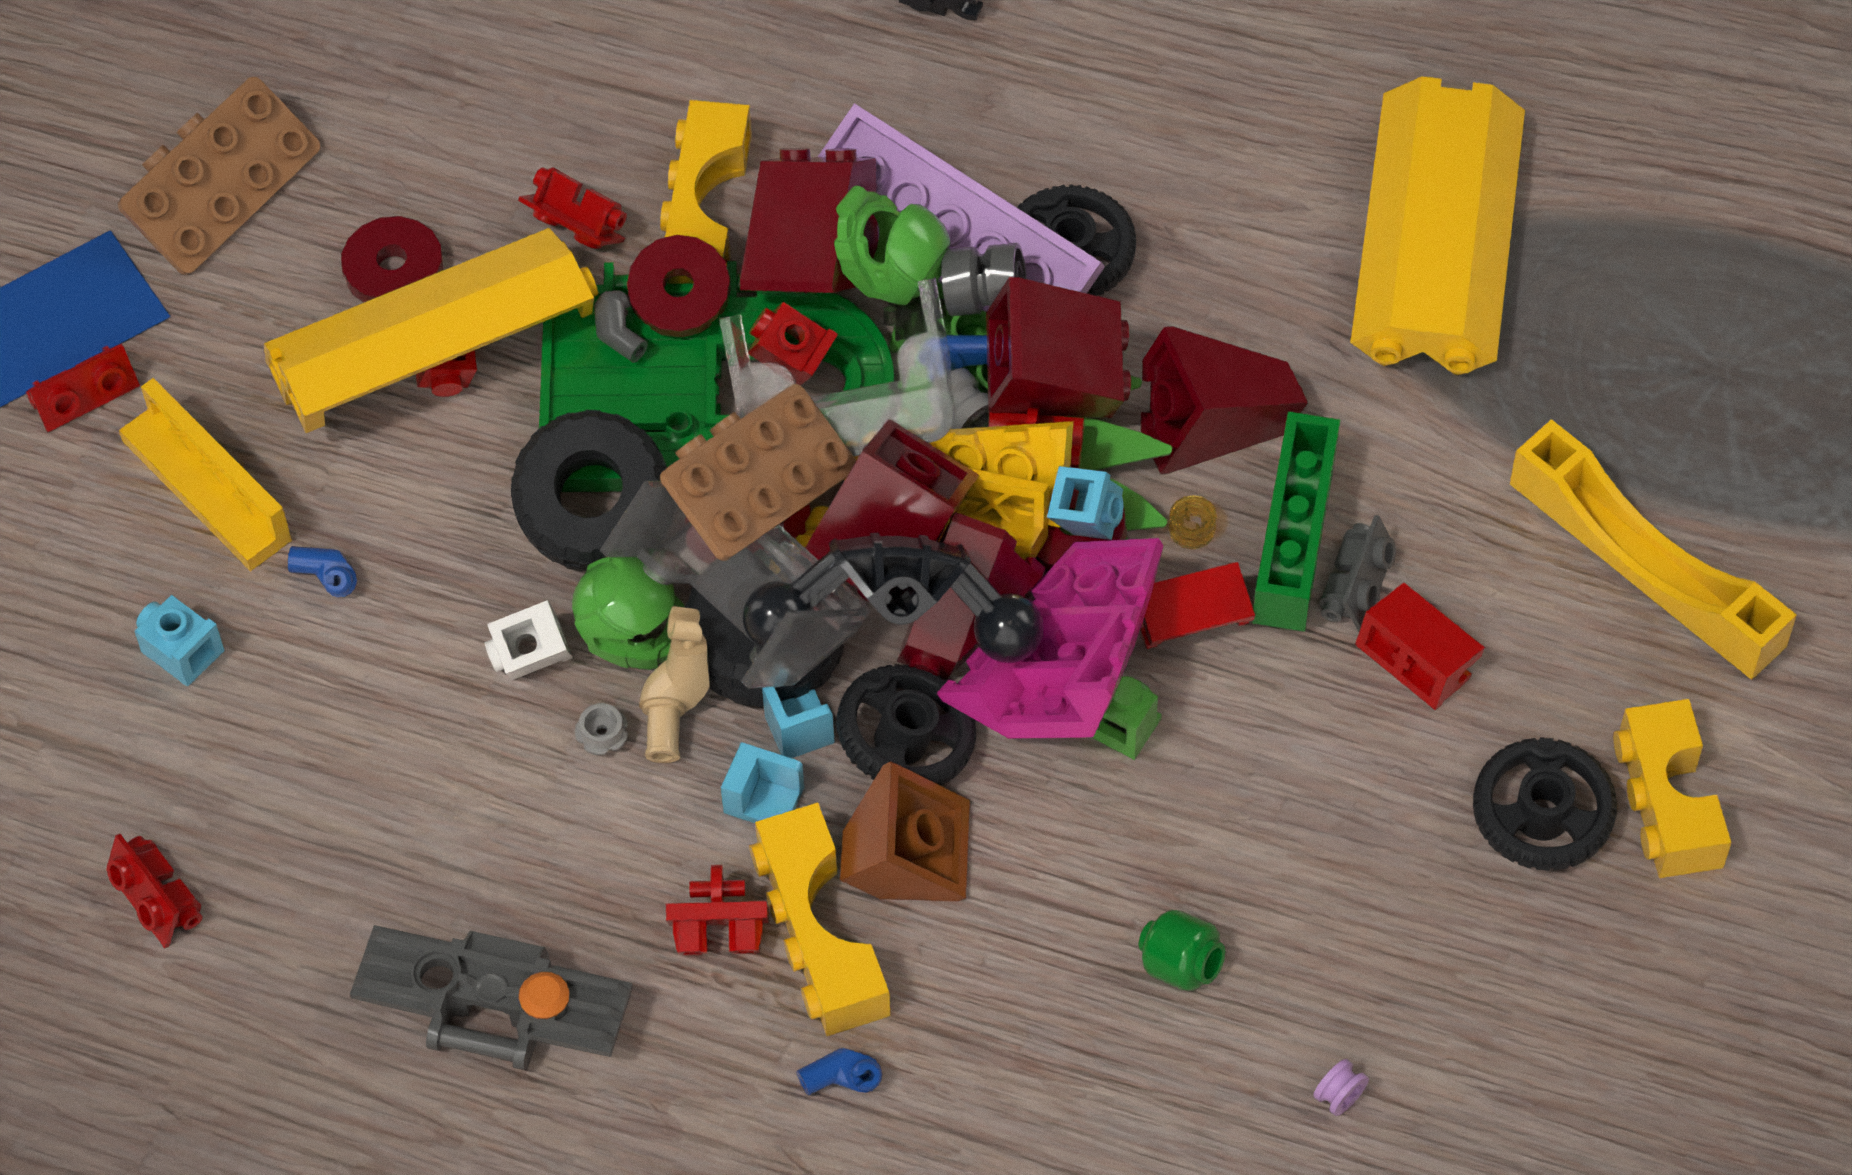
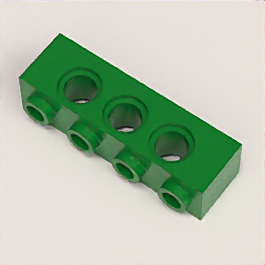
M1288 411L1255 590L1253 608L1255 618L1252 621L1253 624L1305 632L1337 452L1340 419Z

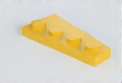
M1073 422L911 432L967 468L1049 484V505L1059 466L1070 467ZM871 434L863 441V446L866 447L876 434ZM975 487L971 488L964 499L967 503L981 505L987 501ZM1014 495L1006 499L1007 503L1017 513L1033 516L1034 499ZM1048 519V525L1061 527L1055 522Z

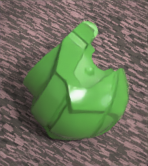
M853 186L836 207L839 218L837 225L838 237L835 239L834 245L841 270L853 285L867 297L907 305L911 299L926 294L938 283L942 276V258L951 244L950 236L940 219L921 204H910L899 213L896 205L886 195L866 191L861 186ZM872 214H874L879 227L878 246L874 258H871L869 254L868 240L863 235L866 222Z
M612 555L589 564L586 573L577 584L572 598L574 623L579 634L587 644L589 652L624 668L656 669L659 664L666 661L672 640L668 638L667 633L670 610L673 606L685 607L680 599L674 595V586L665 572L648 560L633 555ZM667 619L664 631L656 639L650 638L642 642L630 640L634 639L636 635L650 633Z

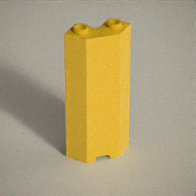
M1421 76L1383 93L1350 343L1383 366L1398 363L1401 360L1424 352L1455 375H1462L1497 361L1525 110L1491 84L1473 82L1472 90L1441 87V78Z
M547 228L264 343L265 361L285 404L289 405L292 403L305 433L325 426L324 412L576 308L582 318L591 315L594 296L598 295V290L588 267L579 268L565 242L561 241L550 228Z

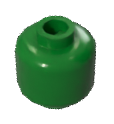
M1168 910L1161 914L1156 921H1149L1144 926L1138 942L1139 950L1142 951L1143 967L1148 975L1185 991H1193L1203 984L1213 982L1222 969L1225 960V946L1221 943L1220 933L1215 925L1181 910Z

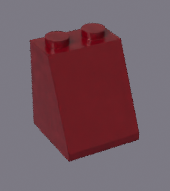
M810 148L780 149V158L760 161L740 276V290L835 293L855 288L856 286L843 274L835 251L834 241L838 237L837 225L839 218L836 207L853 186H861L866 191L877 193L876 158H857V151L854 148L826 149V157H811ZM872 214L866 222L863 235L868 240L869 254L871 258H874L878 246V222L874 214Z
M1009 277L986 312L989 412L1027 414L1028 408L1034 407L1040 408L1041 415L1112 418L1123 402L1129 399L1131 390L1130 371L1123 369L1122 351H1126L1128 347L1129 324L1127 320H1121V302L1020 277Z
M888 419L861 452L801 554L811 559L815 564L830 551L829 542L834 538L843 540L869 536L870 533L876 532L880 536H905L918 538V535H926L929 540L938 542L954 512L958 511L979 475L891 419ZM850 577L847 580H845L847 583L857 588L859 595L863 599L868 601Z

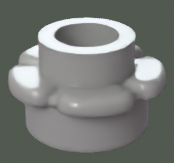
M605 703L594 704L582 712L575 726L576 740L584 744V749L588 753L605 755L607 751H617L625 744L628 738L625 728H627L628 723L625 716L614 706ZM605 728L607 732L604 735H600L597 733L598 729Z

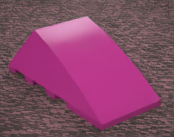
M1160 539L1075 542L1030 590L1035 597L1032 602L1040 611L1044 624L1043 637L1036 651L1022 661L1003 663L988 657L978 647L966 660L970 668L966 675L958 683L948 680L937 692L941 701L1008 739L1094 737L1116 693L1134 649L1151 597L1163 550V544Z

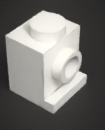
M548 600L487 624L492 636L491 640L484 642L489 659L496 672L504 669L511 680L559 661L564 662L573 659L555 609ZM526 637L535 638L537 641L535 651L525 655L521 654L518 649L521 640Z

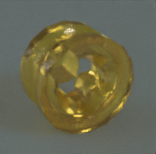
M1191 495L1178 499L1171 506L1168 529L1170 537L1176 544L1182 548L1199 549L1212 541L1216 531L1217 514L1215 507L1210 501L1204 497ZM1190 516L1201 518V527L1196 523L1195 529L1186 528L1184 526V517L1188 522L1190 521Z

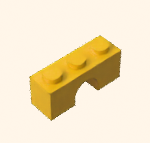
M1684 699L1626 708L1620 730L1614 731L1613 743L1618 762H1626L1630 778L1627 780V795L1630 807L1633 811L1640 810L1644 827H1641L1640 838L1645 858L1647 860L1654 859L1659 878L1724 868L1731 846V839L1718 795L1703 797L1686 796L1675 790L1668 781L1669 778L1676 775L1696 772L1703 744L1690 700Z

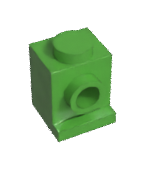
M1129 676L1122 677L1094 737L1091 738L1135 760L1161 721L1162 714L1157 712L1158 696L1153 694L1150 688L1143 682ZM1109 721L1125 728L1126 734L1108 725Z

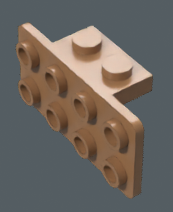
M250 77L208 117L204 119L197 112L176 132L183 140L170 151L163 144L142 164L148 173L120 198L118 209L179 273L189 275L319 152L320 142L261 79Z
M792 384L741 419L736 412L724 418L709 430L714 437L708 441L705 440L702 434L692 439L675 453L679 460L662 471L660 480L715 557L721 561H727L844 480L854 466L856 459L805 389L798 384Z

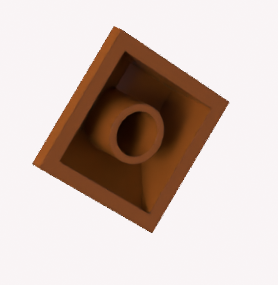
M894 762L884 764L843 830L840 881L879 899L957 902L966 899L970 800Z

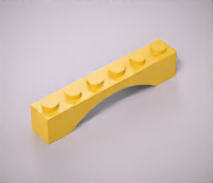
M1551 419L1516 450L1510 485L1748 678L1754 679L1787 647L1797 614L1755 581L1738 578L1715 569L1690 555L1665 537L1623 496L1605 473L1592 451Z

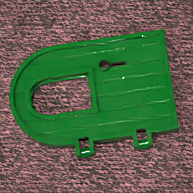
M727 261V270L731 282L728 306L723 314H719L717 319L711 322L712 325L701 333L682 338L661 335L650 329V326L645 324L641 318L639 319L633 311L632 305L625 308L628 310L626 327L648 342L644 355L637 362L632 363L602 342L596 335L594 305L599 296L606 291L619 290L629 295L627 289L629 275H615L614 262H604L603 284L596 285L598 295L594 296L591 315L582 318L576 308L543 322L539 428L555 420L556 417L569 412L601 410V412L618 414L629 419L640 429L666 430V432L646 433L652 438L662 453L667 467L679 460L675 453L700 434L708 441L714 437L709 430L730 415H721V403H717V396H719L720 390L717 384L718 379H721L722 361L756 360L747 354L756 339L749 332L766 307L774 311L782 302H785L825 330L830 328L838 334L822 361L833 365L843 374L846 383L842 393L846 395L837 405L823 411L822 414L846 447L849 443L863 446V441L871 434H877L886 421L890 419L894 404L893 362L888 345L878 327L860 308L835 293L740 290L741 273L737 272V261ZM693 283L666 284L665 291L673 297H682L691 291ZM737 293H757V297H737ZM785 332V338L790 344H799V340ZM738 414V416L740 417V419H741L742 417H744L745 415H747V414ZM600 465L585 466L570 475L565 481L561 492H622L623 482L621 477L610 468Z

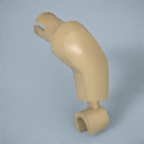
M677 606L671 608L667 633L668 638L672 640L667 659L647 678L641 691L639 707L648 716L645 756L651 762L672 763L680 759V717L685 712L694 708L710 687L708 646L702 634V628L699 625L700 611L698 609Z

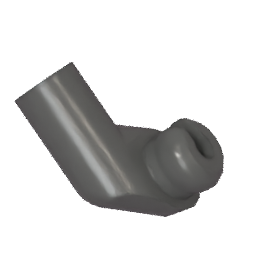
M619 290L606 291L599 296L594 305L596 335L606 345L632 363H635L644 355L648 342L626 327L628 310L625 308L631 306L629 297Z

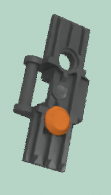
M374 925L352 986L350 997L351 999L432 1017L426 1037L427 1049L439 1051L442 1046L510 1061L513 1062V1068L525 1071L528 1068L537 1041L611 1057L633 984L551 965L549 953L545 947L474 931H469L464 940L453 938L452 942ZM444 966L453 972L452 980L443 988L431 989L422 983L423 975L432 967ZM475 1005L509 1014L511 1025L517 1028L519 1037L516 1040L450 1024L454 1016L463 1018L469 1016L472 1006Z

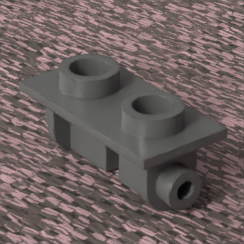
M1374 515L1370 527L1366 524L1357 523L1354 524L1352 529L1345 532L1334 565L1337 570L1350 572L1349 574L1330 573L1323 595L1319 601V605L1322 608L1321 615L1325 619L1339 622L1342 617H1351L1358 632L1360 631L1366 611L1380 601L1382 582L1387 569L1393 566L1396 558L1395 542L1390 537L1379 515Z

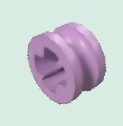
M1348 1059L1341 1060L1324 1076L1313 1096L1320 1103L1328 1101L1330 1103L1329 1111L1335 1116L1341 1115L1351 1107L1369 1082V1078L1364 1073H1353V1064Z

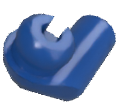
M290 547L288 554L289 572L315 574L326 591L335 597H346L355 589L357 583L356 572L339 550Z
M846 1048L837 1049L796 1071L798 1080L808 1096L831 1084L866 1093L879 1086L882 1080V1070L875 1059Z

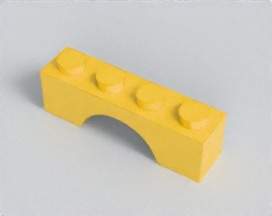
M698 100L689 101L686 120L678 119L676 127L675 146L676 149H681L679 160H671L669 165L668 189L673 190L672 200L663 201L661 208L660 228L661 231H666L665 237L673 235L697 237L714 246L725 260L726 266L727 261L731 259L728 228L710 219L701 210L700 205L704 197L714 187L729 179L745 175L752 137L749 105ZM676 276L667 282V284L694 283L686 276Z
M817 802L756 821L757 843L749 845L751 858L758 877L768 875L773 890L766 892L774 922L776 924L785 922L790 938L784 939L783 942L793 972L802 969L808 986L802 987L801 993L809 1018L813 1020L820 1017L826 1036H830L891 1016L889 990L872 945L853 943L833 936L817 922L811 911L813 901L819 890L837 875L836 849L819 803Z

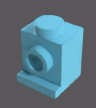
M1059 466L1047 518L1073 535L1112 540L1114 528L1119 525L1122 519L1123 488L1111 481V475L1107 472ZM1075 488L1079 491L1075 510H1069Z
M173 595L162 604L158 602L149 603L137 618L136 626L138 628L134 632L141 652L187 687L225 651L217 624L209 618L207 620L203 619Z

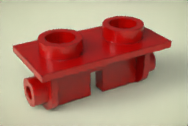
M541 167L533 179V184L538 187L536 193L519 196L518 201L534 210L533 216L536 219L549 225H562L575 233L573 237L577 242L587 247L601 249L602 246L622 243L625 240V237L614 232V230H620L627 219V213L622 211L621 204L592 188L586 189L581 203L576 201L583 183L555 167L549 169Z
M122 343L111 349L105 346L102 348L103 352L40 383L38 380L32 382L33 387L25 393L33 409L38 411L47 432L140 387Z
M121 833L115 835L106 868L109 880L116 890L123 892L135 908L142 926L146 930L152 931L165 949L170 946L175 928L182 926L185 930H190L201 922L203 918L200 913L201 904L180 878L162 885L161 881L173 877L174 869L152 840H145L142 836H137L127 843Z

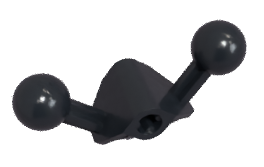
M876 532L870 533L869 536L843 540L834 538L829 542L830 551L793 583L774 581L763 584L750 594L743 608V625L749 638L759 647L774 652L790 650L803 642L812 627V608L849 577L887 621L899 625L916 621L951 588L976 615L974 635L980 649L988 657L999 662L1015 663L1028 658L1039 647L1044 632L1041 613L1032 601L1014 593L1000 594L971 562L968 551L962 544L953 546L929 540L926 535H918V538L905 536H880Z

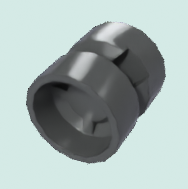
M1018 243L989 245L984 254H980L975 247L947 249L942 258V288L946 308L950 316L981 314L984 306L990 307L1009 277L1027 279L1025 260L1021 246Z

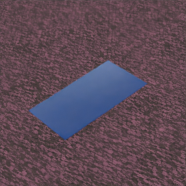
M111 230L0 287V407L25 395V392L33 387L32 382L38 380L40 383L56 374L75 367V365L103 352V347L108 346L111 349L170 318L164 306Z

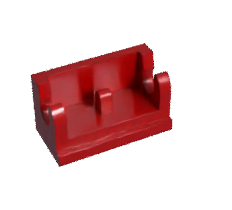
M1234 562L1155 582L1140 628V634L1146 649L1157 647L1163 641L1234 623L1241 626L1248 624L1249 621H1253L1255 613L1239 563Z
M1404 582L1366 611L1355 643L1359 649L1434 710H1437L1447 698L1470 679L1472 673L1467 669L1482 657L1485 649L1483 645Z

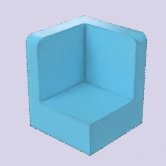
M773 684L762 687L765 719L781 755L794 758L835 743L833 714L828 704L821 705L815 689L809 690V693L796 699L794 697L780 701Z
M741 742L721 786L723 812L755 823L756 821L795 810L805 788L803 764L798 760Z

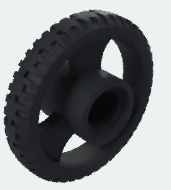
M1069 184V187L1061 185L1052 186V189L1045 188L1040 190L1036 195H1030L1023 203L1018 205V209L1035 220L1044 223L1046 227L1069 242H1075L1072 244L1094 258L1099 256L1110 261L1087 294L1102 295L1104 291L1108 292L1127 275L1133 264L1136 252L1135 228L1127 211L1124 210L1118 201L1112 200L1111 196L1106 195L1102 191L1099 193L1095 188L1091 189L1088 186L1082 188V185L1073 186ZM1085 210L1094 212L1104 218L1113 229L1104 233H1096L1095 221Z
M895 664L894 667L886 665L878 667L877 670L875 668L871 669L851 683L839 704L836 727L839 741L843 750L846 751L847 757L850 758L853 764H857L856 768L861 770L866 776L870 775L872 780L876 778L884 764L894 762L941 786L954 779L968 763L976 742L975 719L941 701L937 692L948 680H942L940 675L936 676L925 670L915 667L911 668L906 664ZM896 688L906 689V690H901V691H898V692H897V691H896ZM935 702L944 709L945 714L939 715ZM861 703L873 706L882 715L874 734L875 748H871L867 744L857 724V711ZM930 741L943 742L953 749L945 759L935 764L916 767L907 766L919 761L924 756Z
M1540 737L1539 740L1531 738L1524 739L1520 743L1517 741L1505 746V749H1500L1486 762L1475 784L1473 809L1479 831L1497 853L1500 852L1502 853L1501 856L1513 863L1516 861L1518 865L1529 869L1536 867V870L1550 871L1553 868L1555 871L1567 869L1569 866L1574 867L1585 862L1586 859H1590L1604 846L1614 827L1617 814V799L1610 776L1595 757L1587 755L1588 752L1577 745L1575 747L1571 746L1569 742L1559 739L1558 741H1553L1554 738ZM1525 763L1531 771L1522 779L1517 802L1509 805L1494 803L1492 798L1493 791L1499 779L1510 769ZM1566 766L1575 771L1588 783L1595 795L1597 810L1585 811L1573 805L1576 795L1575 786L1572 779L1561 770L1563 767ZM1539 799L1548 800L1556 807L1543 808L1534 801ZM1520 830L1532 839L1548 841L1559 837L1564 831H1567L1574 842L1558 847H1542L1526 843L1514 835Z

